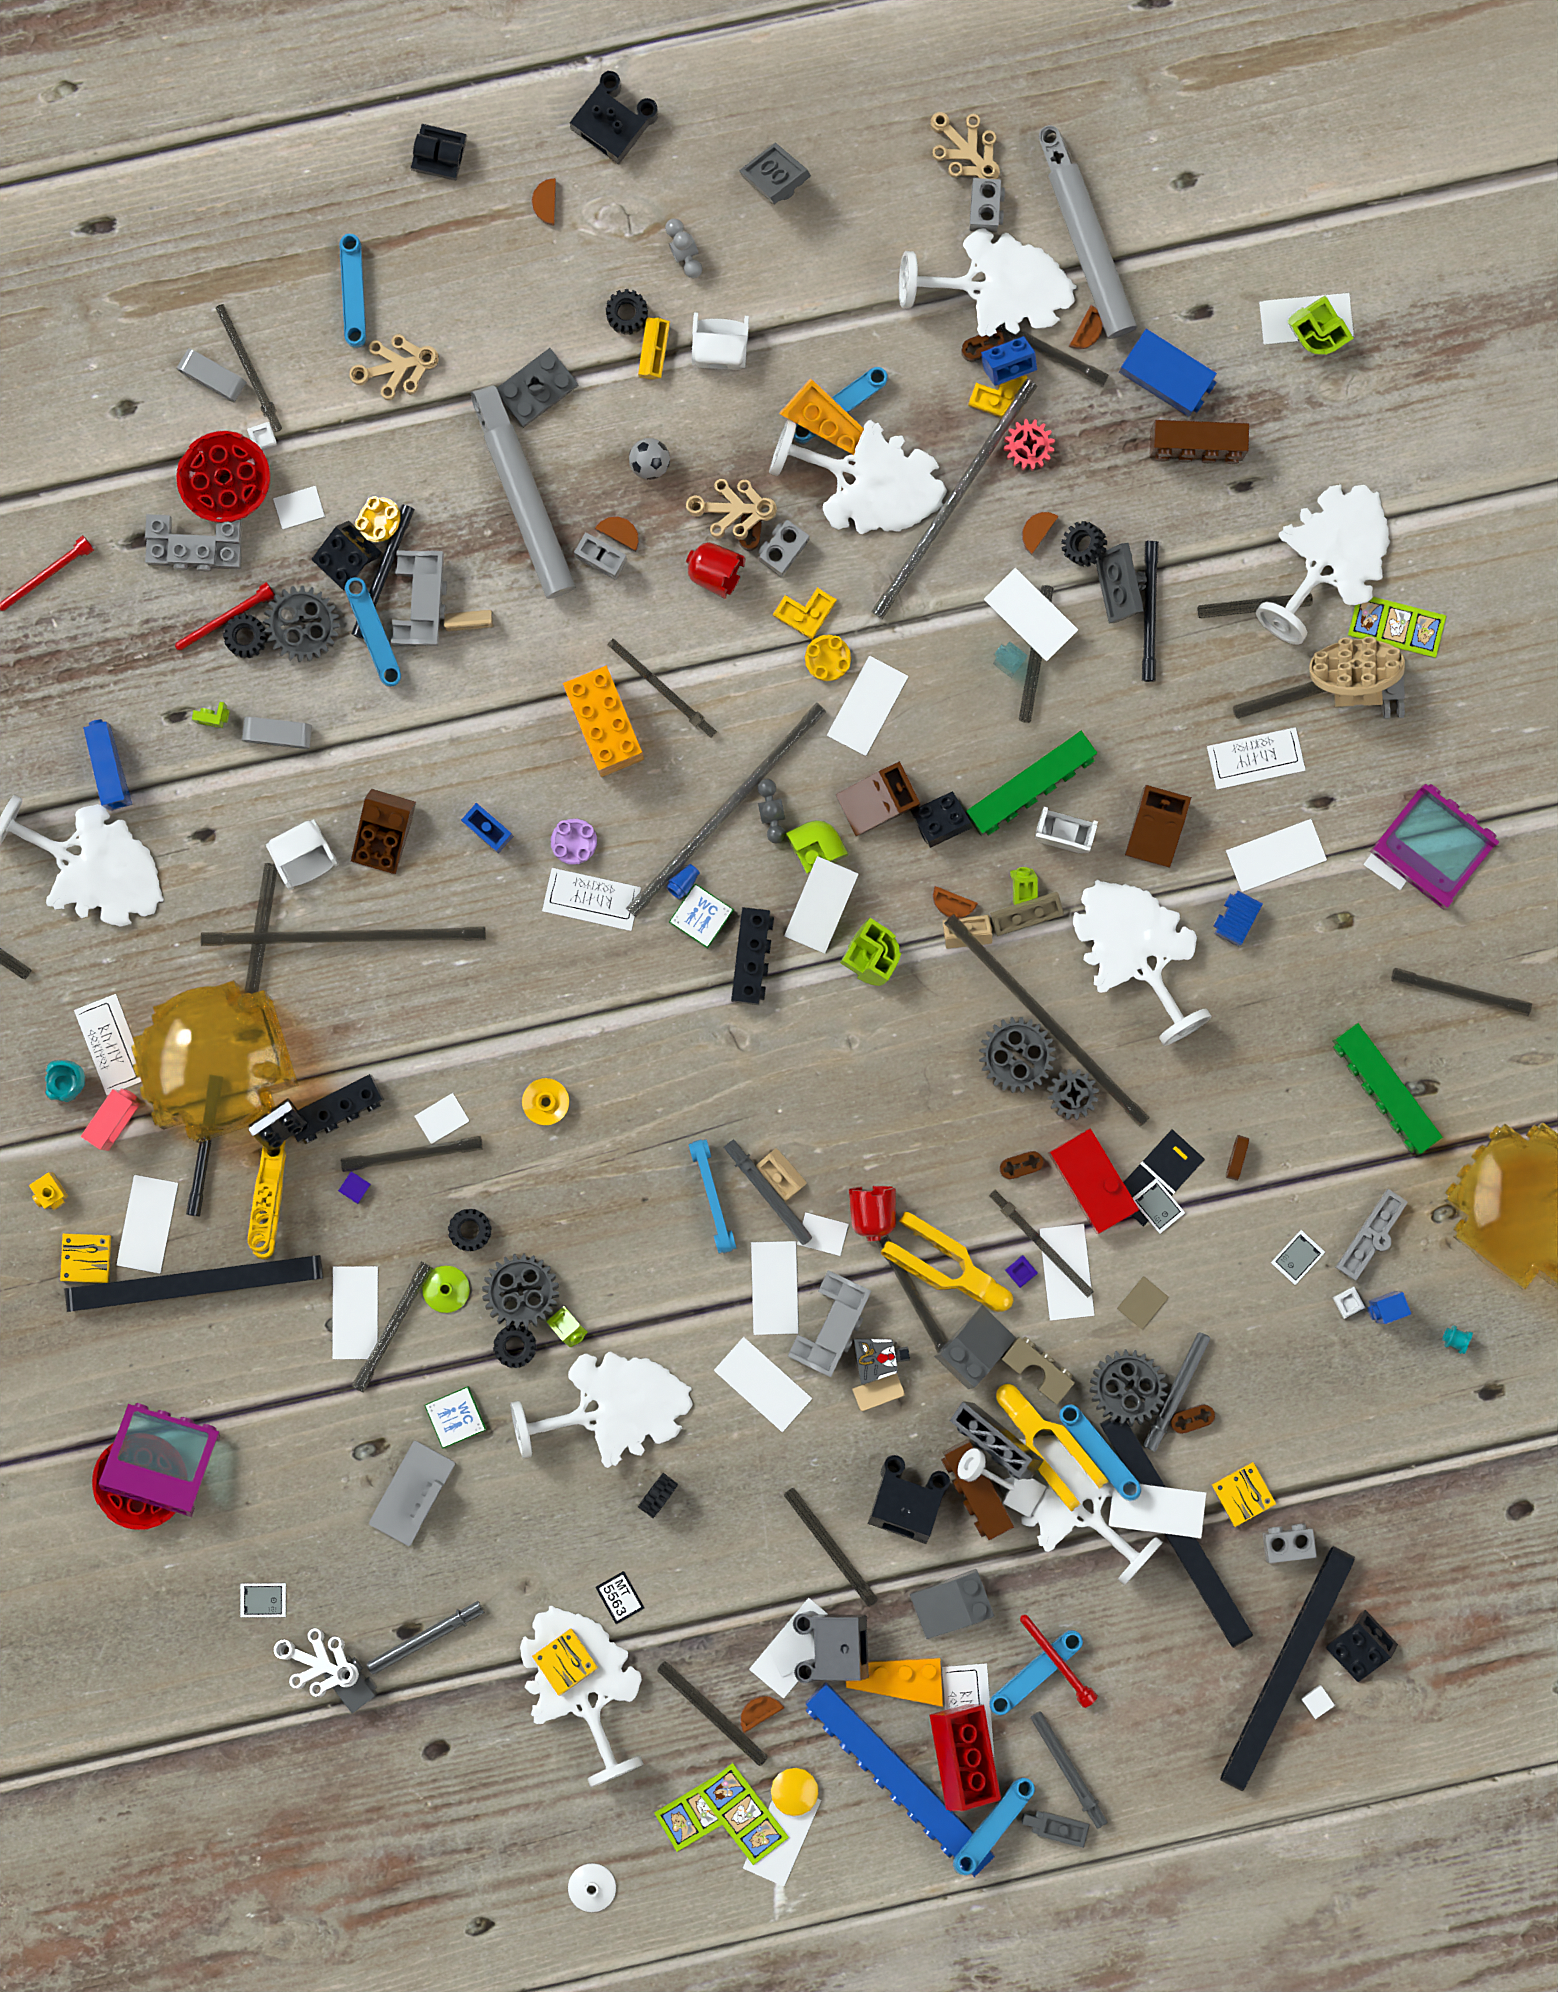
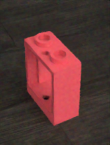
M112 1089L80 1137L100 1150L109 1151L140 1106V1103L136 1101L137 1096L127 1089Z

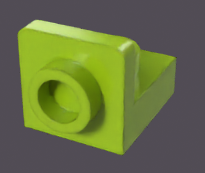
M219 702L217 715L214 714L215 711L201 708L200 711L193 710L192 720L197 724L223 729V724L228 722L230 710L227 709L225 702Z
M1019 867L1017 870H1011L1010 876L1013 880L1014 905L1038 898V877L1034 870L1028 867Z
M565 1306L546 1321L559 1338L570 1348L579 1344L588 1333Z

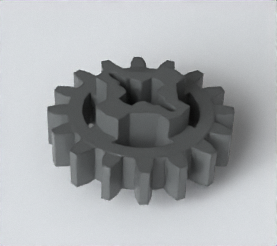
M1067 1069L1066 1076L1062 1072L1058 1073L1060 1079L1053 1078L1051 1081L1055 1086L1048 1087L1047 1089L1053 1092L1051 1096L1047 1097L1048 1100L1054 1101L1051 1109L1057 1107L1059 1109L1057 1112L1058 1116L1063 1112L1066 1113L1065 1119L1067 1120L1071 1115H1074L1075 1120H1078L1079 1113L1084 1117L1088 1116L1086 1110L1093 1111L1095 1108L1091 1103L1098 1102V1098L1093 1096L1094 1093L1099 1092V1089L1092 1088L1096 1081H1088V1073L1081 1076L1080 1069H1077L1075 1074H1072L1071 1069ZM1075 1079L1082 1081L1087 1088L1078 1086ZM1066 1080V1088L1063 1092H1058L1059 1086ZM1071 1087L1075 1092L1079 1093V1096L1075 1097V1101L1072 1100V1097L1067 1096V1093L1071 1092ZM1088 1096L1086 1104L1080 1109V1101L1083 1097ZM1064 1100L1067 1102L1071 1110L1063 1107L1059 1101Z

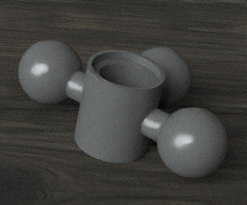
M764 779L758 784L759 794L765 797V802L758 803L762 824L770 822V828L767 831L768 840L778 844L786 836L784 828L778 825L779 820L785 819L781 799L773 800L776 784L770 779Z

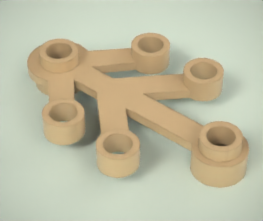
M938 112L932 116L930 123L932 130L936 133H944L959 148L945 149L941 145L935 146L932 152L934 160H970L975 165L962 166L959 162H952L948 168V173L951 177L977 176L982 179L998 178L1000 169L998 164L993 161V145L996 141V135L993 131H986L982 135V143L985 145L984 160L977 153V128L980 125L978 115L970 114L966 119L968 143L949 124V117L945 113ZM942 118L945 122L943 124H938L936 122V119ZM975 119L977 121V124L971 125L969 124V120ZM990 135L993 137V140L987 142L985 136ZM941 150L944 154L939 157L936 156L935 152ZM958 167L960 171L953 173L951 168ZM989 167L992 169V173L986 174L984 169Z
M397 334L391 340L393 347L396 350L404 349L413 355L409 358H403L384 347L380 341L374 340L369 344L371 354L374 356L380 355L391 362L367 369L362 365H355L350 369V379L356 385H364L369 378L394 372L387 385L381 388L382 397L385 400H392L396 394L395 389L407 368L416 366L410 379H407L403 384L406 393L414 394L418 390L417 384L425 370L434 368L439 361L438 353L433 347L423 346L419 348L406 341L402 335ZM402 339V345H395V340ZM374 345H380V350L374 352L372 350V347ZM425 355L431 356L429 362L423 361ZM363 373V379L357 380L356 374ZM409 383L415 384L412 390H408L406 387ZM386 389L392 390V394L390 396L384 395V391Z
M725 479L717 480L714 487L716 492L724 495L730 503L704 502L700 496H692L686 502L689 514L695 517L701 516L704 512L729 513L718 523L711 525V535L716 539L722 538L725 534V529L743 514L752 515L742 524L739 523L734 526V536L739 540L746 538L748 530L760 520L769 521L777 513L775 502L770 498H761L754 491L748 480H741L737 488L739 493L743 496H748L753 504H744L729 488V484ZM725 484L726 487L720 490L718 489L719 485ZM743 485L749 486L747 490H741V487ZM694 506H701L699 510H693ZM767 507L770 509L767 513H762L763 508ZM716 528H721L720 533L717 534L714 533V530ZM738 529H744L742 534L736 533Z

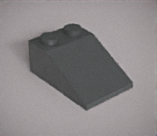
M981 1305L934 1357L967 1389H972L989 1373L1016 1337Z
M977 1569L910 1594L926 1639L994 1617Z

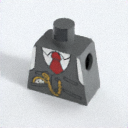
M854 1339L861 1385L898 1373V1362L910 1361L908 1346L894 1349L893 1339Z

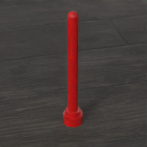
M82 535L76 540L73 549L0 602V611L8 609L79 555L81 557L83 555L87 556L93 552L94 548L85 536Z
M265 582L259 586V590L256 591L257 594L176 642L175 648L183 650L221 627L230 619H234V616H239L260 602H271L275 596L273 590Z
M1023 1614L1020 1617V1622L1075 1689L1077 1701L1083 1708L1092 1705L1097 1700L1098 1695L1092 1688H1088L1080 1682L1029 1616Z

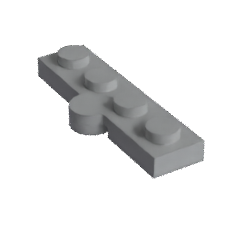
M1386 1189L1335 1268L1356 1281L1374 1255L1375 1250L1385 1251L1391 1246V1237L1387 1233L1408 1202L1391 1190Z

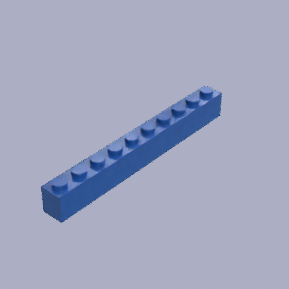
M825 1682L805 1702L808 1707L806 1712L815 1721L819 1718L825 1724L822 1728L829 1736L833 1738L836 1735L841 1741L840 1747L848 1755L852 1752L858 1758L856 1763L865 1772L869 1769L875 1775L873 1780L882 1789L886 1787L892 1793L890 1798L898 1806L903 1804L909 1810L906 1814L916 1824L920 1821L926 1827L923 1831L931 1840L937 1839L942 1844L940 1848L949 1858L952 1856L956 1857L974 1832L952 1810H946L945 1803ZM991 1850L974 1872L971 1873L974 1877L995 1857ZM963 1857L960 1861V1868L966 1871L969 1867V1861Z

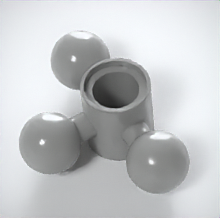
M670 219L665 225V231L670 237H674L673 242L669 243L672 254L677 263L685 260L684 272L687 277L697 278L702 273V265L699 261L692 258V256L699 254L691 234L683 231L684 226L680 220Z

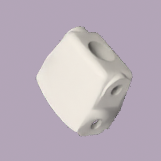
M694 312L692 365H696L699 368L728 370L745 368L749 316H745L744 323L728 319H704L698 321V313Z
M1044 807L1038 822L1035 839L1040 843L1072 852L1089 853L1098 821H1085L1049 811L1047 807Z
M314 819L303 822L271 839L266 844L276 868L289 890L294 889V886L312 881L326 873L333 866L339 865L331 847Z

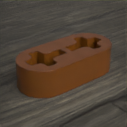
M996 330L997 333H994L992 336L994 339H999L997 341V346L1003 344L1004 337L1001 332ZM977 335L963 343L961 354L965 360L973 362L982 359L981 352L997 346H993V344L985 346L984 344L989 341L990 337L988 335ZM968 345H971L973 348L981 346V348L976 350L975 355H972L971 352L966 353Z
M743 514L741 516V524L748 518L745 517V515L749 514ZM762 520L749 529L753 530L752 538L756 539V541H752L751 545H747L746 540H739V544L744 550L751 551L758 547ZM740 529L739 534H742L744 529Z
M1236 1136L1226 1171V1178L1238 1181L1249 1144L1248 1137Z
M1030 1151L1007 1158L1000 1163L999 1172L1006 1179H1014L1037 1172L1043 1166V1157L1038 1152ZM1030 1155L1039 1159L1034 1169L1031 1165L1023 1167L1022 1162L1029 1160ZM1007 1162H1010L1011 1165H1020V1168L1013 1171L1014 1175L1010 1176L1009 1172H1004L1003 1168L1007 1167Z
M1197 1405L1175 1413L1170 1421V1425L1177 1433H1188L1212 1424L1215 1419V1412L1208 1405ZM1201 1409L1210 1412L1205 1422L1203 1419H1194V1416L1201 1414ZM1179 1416L1182 1419L1191 1418V1422L1184 1424V1429H1181L1180 1426H1175Z

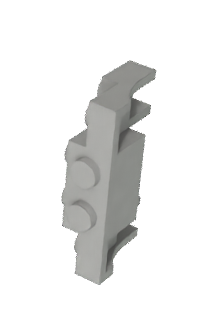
M146 514L145 538L147 541L145 563L147 565L173 566L175 570H188V567H197L198 571H211V568L241 569V520L216 523V536L171 534L172 517L170 515Z
M397 550L398 560L395 574L397 576L413 577L411 621L392 620L393 638H391V644L416 647V645L438 646L441 618L445 619L446 605L442 604V595L447 594V581H443L444 553L443 551Z
M828 1270L818 1292L835 1301L816 1341L813 1342L797 1335L788 1357L831 1377L842 1352L847 1353L853 1342L850 1339L852 1331H858L863 1321V1318L859 1316L871 1290Z

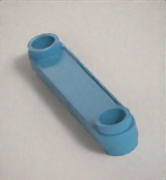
M345 234L340 240L344 337L350 347L360 348L366 342L362 246L356 235ZM347 242H356V246L353 249L345 248ZM355 332L361 334V338L358 341L350 340L351 334Z
M874 367L831 398L849 413L886 385L888 380L887 372L881 367ZM878 373L883 376L884 380L880 383H875L872 381L871 376ZM796 423V430L804 428ZM795 430L793 439L797 443L805 444L817 435L808 430L809 434L806 437H799Z
M351 578L345 584V593L378 676L385 686H395L401 680V672L366 584L360 578ZM354 582L360 584L362 587L361 593H351L349 585ZM393 670L397 675L396 681L388 682L384 678V672Z
M707 1139L697 1140L688 1145L693 1162L698 1161L718 1233L714 1235L718 1254H724L737 1249L732 1230L727 1231L707 1160V1158H711Z
M1074 1405L1064 1406L1060 1410L1059 1415L1065 1428L1123 1499L1127 1501L1138 1499L1141 1494L1139 1482L1083 1413ZM1072 1410L1077 1414L1075 1420L1067 1421L1064 1419L1063 1416L1067 1411ZM1132 1484L1136 1486L1137 1492L1131 1496L1126 1495L1123 1491L1125 1486Z
M1068 1630L1051 1645L1066 1662L1080 1650L1083 1639L1077 1631ZM1070 1635L1078 1637V1643L1074 1647L1066 1645V1639ZM1042 1651L992 1695L989 1701L990 1709L996 1715L1008 1713L1058 1668L1047 1654ZM998 1698L1006 1700V1706L1002 1710L994 1708V1702Z
M1019 1778L1013 1782L1001 1800H999L954 1858L953 1868L956 1873L969 1875L974 1872L1033 1796L1035 1787L1031 1780ZM1022 1782L1028 1788L1024 1796L1019 1792V1785ZM963 1857L969 1861V1867L966 1871L960 1868V1861Z

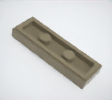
M1054 892L992 912L990 915L998 937L1063 916L1064 912L1059 894Z

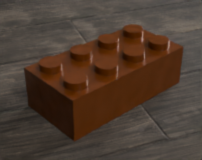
M1155 420L1150 430L1149 458H1155V461L1166 462L1169 461V458L1178 459L1179 462L1183 463L1198 459L1202 460V463H1215L1216 460H1224L1226 464H1239V461H1243L1249 451V423Z
M966 1439L943 1451L944 1458L941 1461L948 1474L953 1472L955 1479L952 1482L959 1495L964 1493L967 1500L963 1501L968 1513L970 1516L975 1514L978 1521L974 1522V1525L980 1536H986L988 1540H991L1014 1528L988 1477L981 1474L977 1479L968 1482L958 1476V1465L961 1458L967 1451L973 1449L970 1441Z

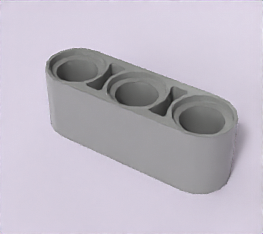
M190 348L187 349L176 368L182 374L232 402L236 401L246 384V381L238 375Z
M245 717L242 741L309 749L312 725L300 722Z

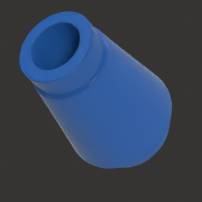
M689 864L668 881L667 890L678 899H681L683 896L686 897L697 876L700 874L699 870Z

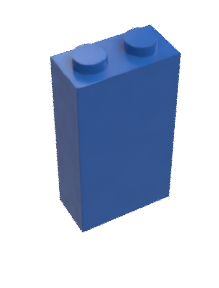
M1147 328L1119 371L1120 374L1190 417L1193 411L1198 413L1205 402L1201 398L1205 392L1210 394L1217 383L1214 381L1216 372Z

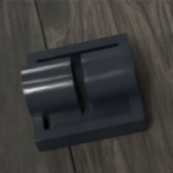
M421 124L420 132L417 134L414 142L411 170L457 181L467 134Z
M953 791L911 810L925 843L930 848L972 829L971 822Z
M287 1098L272 1108L269 1115L265 1113L248 1126L252 1136L270 1151L280 1147L283 1141L289 1137L299 1134L308 1123L292 1101Z

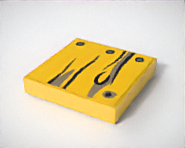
M63 1233L60 1281L109 1283L111 1235Z
M1254 1462L1211 1484L1234 1527L1276 1505Z
M572 1628L532 1656L558 1696H561L598 1669V1666Z

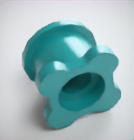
M1453 1325L1451 1328H1446L1442 1341H1445V1347H1453L1458 1350V1353L1465 1354L1473 1332H1463Z

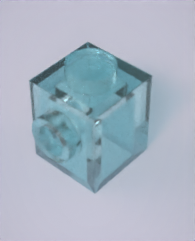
M1009 641L1006 646L1001 644L994 653V656L997 658L993 664L1012 678L1026 661L1028 655Z

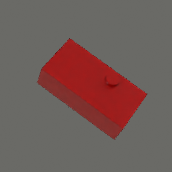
M1091 1128L1048 1152L1096 1234H1100L1139 1210Z
M966 1704L930 1714L946 1810L965 1811L1001 1800L984 1705Z

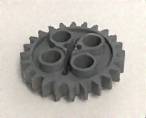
M302 585L299 592H297L296 588L292 586L290 594L283 589L281 591L282 597L277 594L274 596L276 603H268L272 611L265 610L264 615L269 617V619L263 620L262 624L268 625L269 628L265 629L263 633L271 634L267 643L274 641L276 644L273 650L282 649L281 657L285 653H289L290 661L294 656H297L298 662H301L303 656H306V659L310 662L312 654L317 659L320 658V650L324 653L329 651L326 644L329 646L334 645V641L330 637L336 638L338 636V633L333 631V629L339 628L340 624L334 623L333 620L337 619L339 615L331 613L335 605L328 607L327 603L330 598L322 600L321 591L314 595L313 587L308 592H305L304 585ZM304 606H313L315 615H307L304 611ZM289 610L293 615L292 620H285L281 615V611ZM317 618L321 619V622L306 624L303 629L300 625L284 630L281 629V626L283 625L288 626L296 624L299 621V619L303 623L312 621ZM310 628L319 629L321 637L313 638L310 635ZM287 633H295L298 636V642L291 643L288 641Z
M1010 1017V1024H1007L1002 1019L1001 1028L994 1024L993 1029L995 1032H986L990 1039L981 1041L986 1045V1048L979 1049V1052L985 1054V1057L979 1059V1062H986V1066L982 1068V1071H990L987 1079L994 1077V1086L1000 1082L1003 1083V1091L1008 1086H1011V1093L1015 1092L1016 1087H1019L1021 1093H1024L1026 1085L1030 1090H1033V1082L1039 1086L1042 1085L1040 1077L1046 1079L1049 1077L1045 1070H1053V1067L1048 1063L1049 1061L1056 1060V1058L1049 1056V1053L1055 1051V1048L1048 1047V1044L1053 1039L1046 1040L1044 1038L1048 1031L1040 1033L1041 1024L1032 1027V1019L1027 1024H1024L1023 1017H1020L1018 1023H1015L1014 1018ZM1011 1032H1017L1021 1036V1042L1018 1045H1013L1009 1042L1008 1036ZM1003 1041L1014 1051L1020 1049L1022 1051L1021 1056L1034 1064V1068H1030L1021 1059L1013 1060L1014 1054L1002 1047L1000 1042ZM1035 1046L1039 1049L1040 1055L1037 1059H1032L1028 1056L1027 1050L1029 1047ZM997 1051L1006 1053L1007 1060L1005 1063L999 1064L995 1061L994 1055ZM1016 1065L1024 1066L1026 1074L1023 1078H1018L1014 1075L1013 1069Z
M523 1253L521 1259H517L516 1254H513V1261H509L505 1256V1264L501 1265L499 1262H496L497 1270L489 1269L492 1278H484V1281L489 1285L482 1286V1291L488 1293L482 1296L483 1301H490L485 1305L486 1310L493 1309L490 1313L491 1318L499 1316L498 1324L505 1320L507 1329H509L512 1323L515 1324L517 1331L520 1328V1324H524L526 1330L529 1329V1323L531 1322L535 1327H538V1319L546 1322L544 1314H553L550 1306L557 1307V1302L552 1299L559 1297V1292L553 1291L559 1288L557 1282H552L556 1279V1274L548 1275L551 1267L543 1268L544 1260L535 1263L534 1255L530 1260H526L525 1253ZM529 1274H533L537 1277V1279L532 1283H528L524 1280V1278ZM510 1278L514 1282L511 1286L504 1287L501 1285L503 1279ZM537 1287H541V1288H542L541 1290H533V1289H536ZM519 1288H523V1291H524L523 1294H524V1295L519 1296V1294H518V1289H519ZM502 1293L507 1294L504 1297H500ZM531 1297L541 1299L540 1303L535 1306L530 1305L528 1301ZM508 1301H515L517 1303V1307L512 1310H508L504 1306Z
M1127 1349L1124 1350L1122 1356L1115 1351L1114 1359L1107 1355L1105 1357L1106 1363L1100 1361L1098 1363L1100 1369H1094L1093 1371L1096 1377H1092L1090 1383L1096 1386L1091 1387L1089 1391L1096 1393V1395L1092 1397V1402L1099 1401L1096 1410H1105L1102 1417L1110 1414L1112 1416L1111 1423L1116 1419H1120V1426H1123L1126 1420L1130 1427H1132L1134 1420H1137L1138 1424L1142 1425L1143 1417L1151 1421V1413L1157 1415L1159 1413L1157 1407H1163L1164 1405L1161 1399H1165L1167 1393L1161 1390L1166 1389L1167 1384L1161 1383V1381L1164 1380L1165 1374L1158 1375L1161 1367L1156 1366L1153 1368L1154 1359L1148 1362L1145 1361V1353L1139 1358L1137 1357V1350H1134L1132 1356H1129ZM1129 1368L1133 1375L1125 1376L1121 1369ZM1146 1383L1150 1386L1151 1390L1145 1392L1141 1390L1139 1384ZM1109 1384L1114 1385L1118 1392L1110 1393L1106 1386ZM1129 1385H1131V1386L1133 1387L1132 1390L1129 1389L1128 1391H1126V1390L1124 1389L1125 1387H1128ZM1131 1400L1135 1403L1136 1407L1133 1409L1127 1408L1124 1401Z

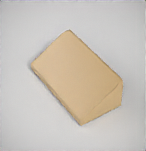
M491 610L445 614L444 627L446 631L492 628L493 626Z
M989 915L943 920L946 949L992 943Z
M777 1148L756 1165L757 1169L785 1202L807 1184Z
M897 1373L852 1389L861 1412L905 1396Z

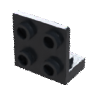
M346 521L335 526L312 557V561L342 590H345L347 581L357 577L365 565L378 559L382 552L371 541L364 538L362 533L350 521Z
M1364 1610L1358 1615L1353 1626L1330 1642L1326 1649L1357 1682H1360L1391 1659L1398 1644Z

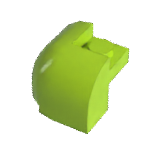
M1325 295L1306 308H1300L1287 321L1299 343L1307 351L1314 354L1327 355L1354 339L1345 322L1337 315Z
M810 821L786 832V836L806 874L811 872L817 856L834 863L849 855L836 829L825 821Z
M869 918L848 945L849 948L840 963L858 974L857 979L875 986L884 985L891 977L901 956L899 945L895 939L896 935L872 918Z

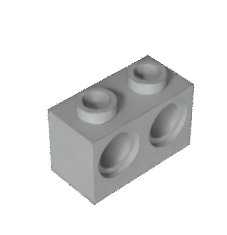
M973 178L969 230L976 231L977 229L984 228L990 232H997L998 224L1003 225L1004 211L999 210L1000 202H1004L1005 188L1001 187V180ZM984 190H991L994 196L986 198L982 192ZM988 212L993 216V219L985 221L980 215Z
M786 520L784 524L779 523L772 533L774 535L770 543L766 541L758 552L761 554L759 561L780 577L785 574L810 538L808 534L789 520ZM786 533H793L796 536V540L792 543H787L783 540V536ZM774 551L780 552L782 555L781 560L777 562L772 561L769 558L770 553Z
M586 532L574 551L575 558L614 580L618 578L627 562L625 554Z
M1306 1524L1291 1525L1292 1529L1283 1530L1282 1526L1268 1528V1532L1262 1533L1266 1562L1276 1563L1316 1558L1313 1529L1306 1527ZM1299 1535H1305L1306 1544L1303 1547H1297L1295 1539ZM1275 1538H1281L1283 1541V1546L1279 1550L1272 1549L1271 1544Z

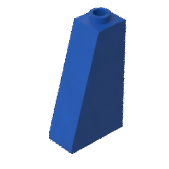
M102 719L89 722V726L83 727L101 806L109 811L133 805L111 725L107 721L103 722Z

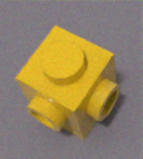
M48 1172L29 1185L35 1194L32 1198L39 1208L43 1206L44 1209L52 1208V1210H56L65 1204L64 1199L68 1197V1194L53 1172Z

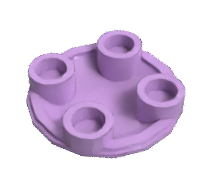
M580 819L560 821L551 836V848L554 855L560 861L570 865L581 864L587 861L594 854L597 847V836L593 827Z

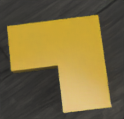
M1023 375L1002 383L998 390L976 383L968 406L1012 421L1028 376Z
M816 588L804 607L785 595L773 616L813 640L837 602V599Z

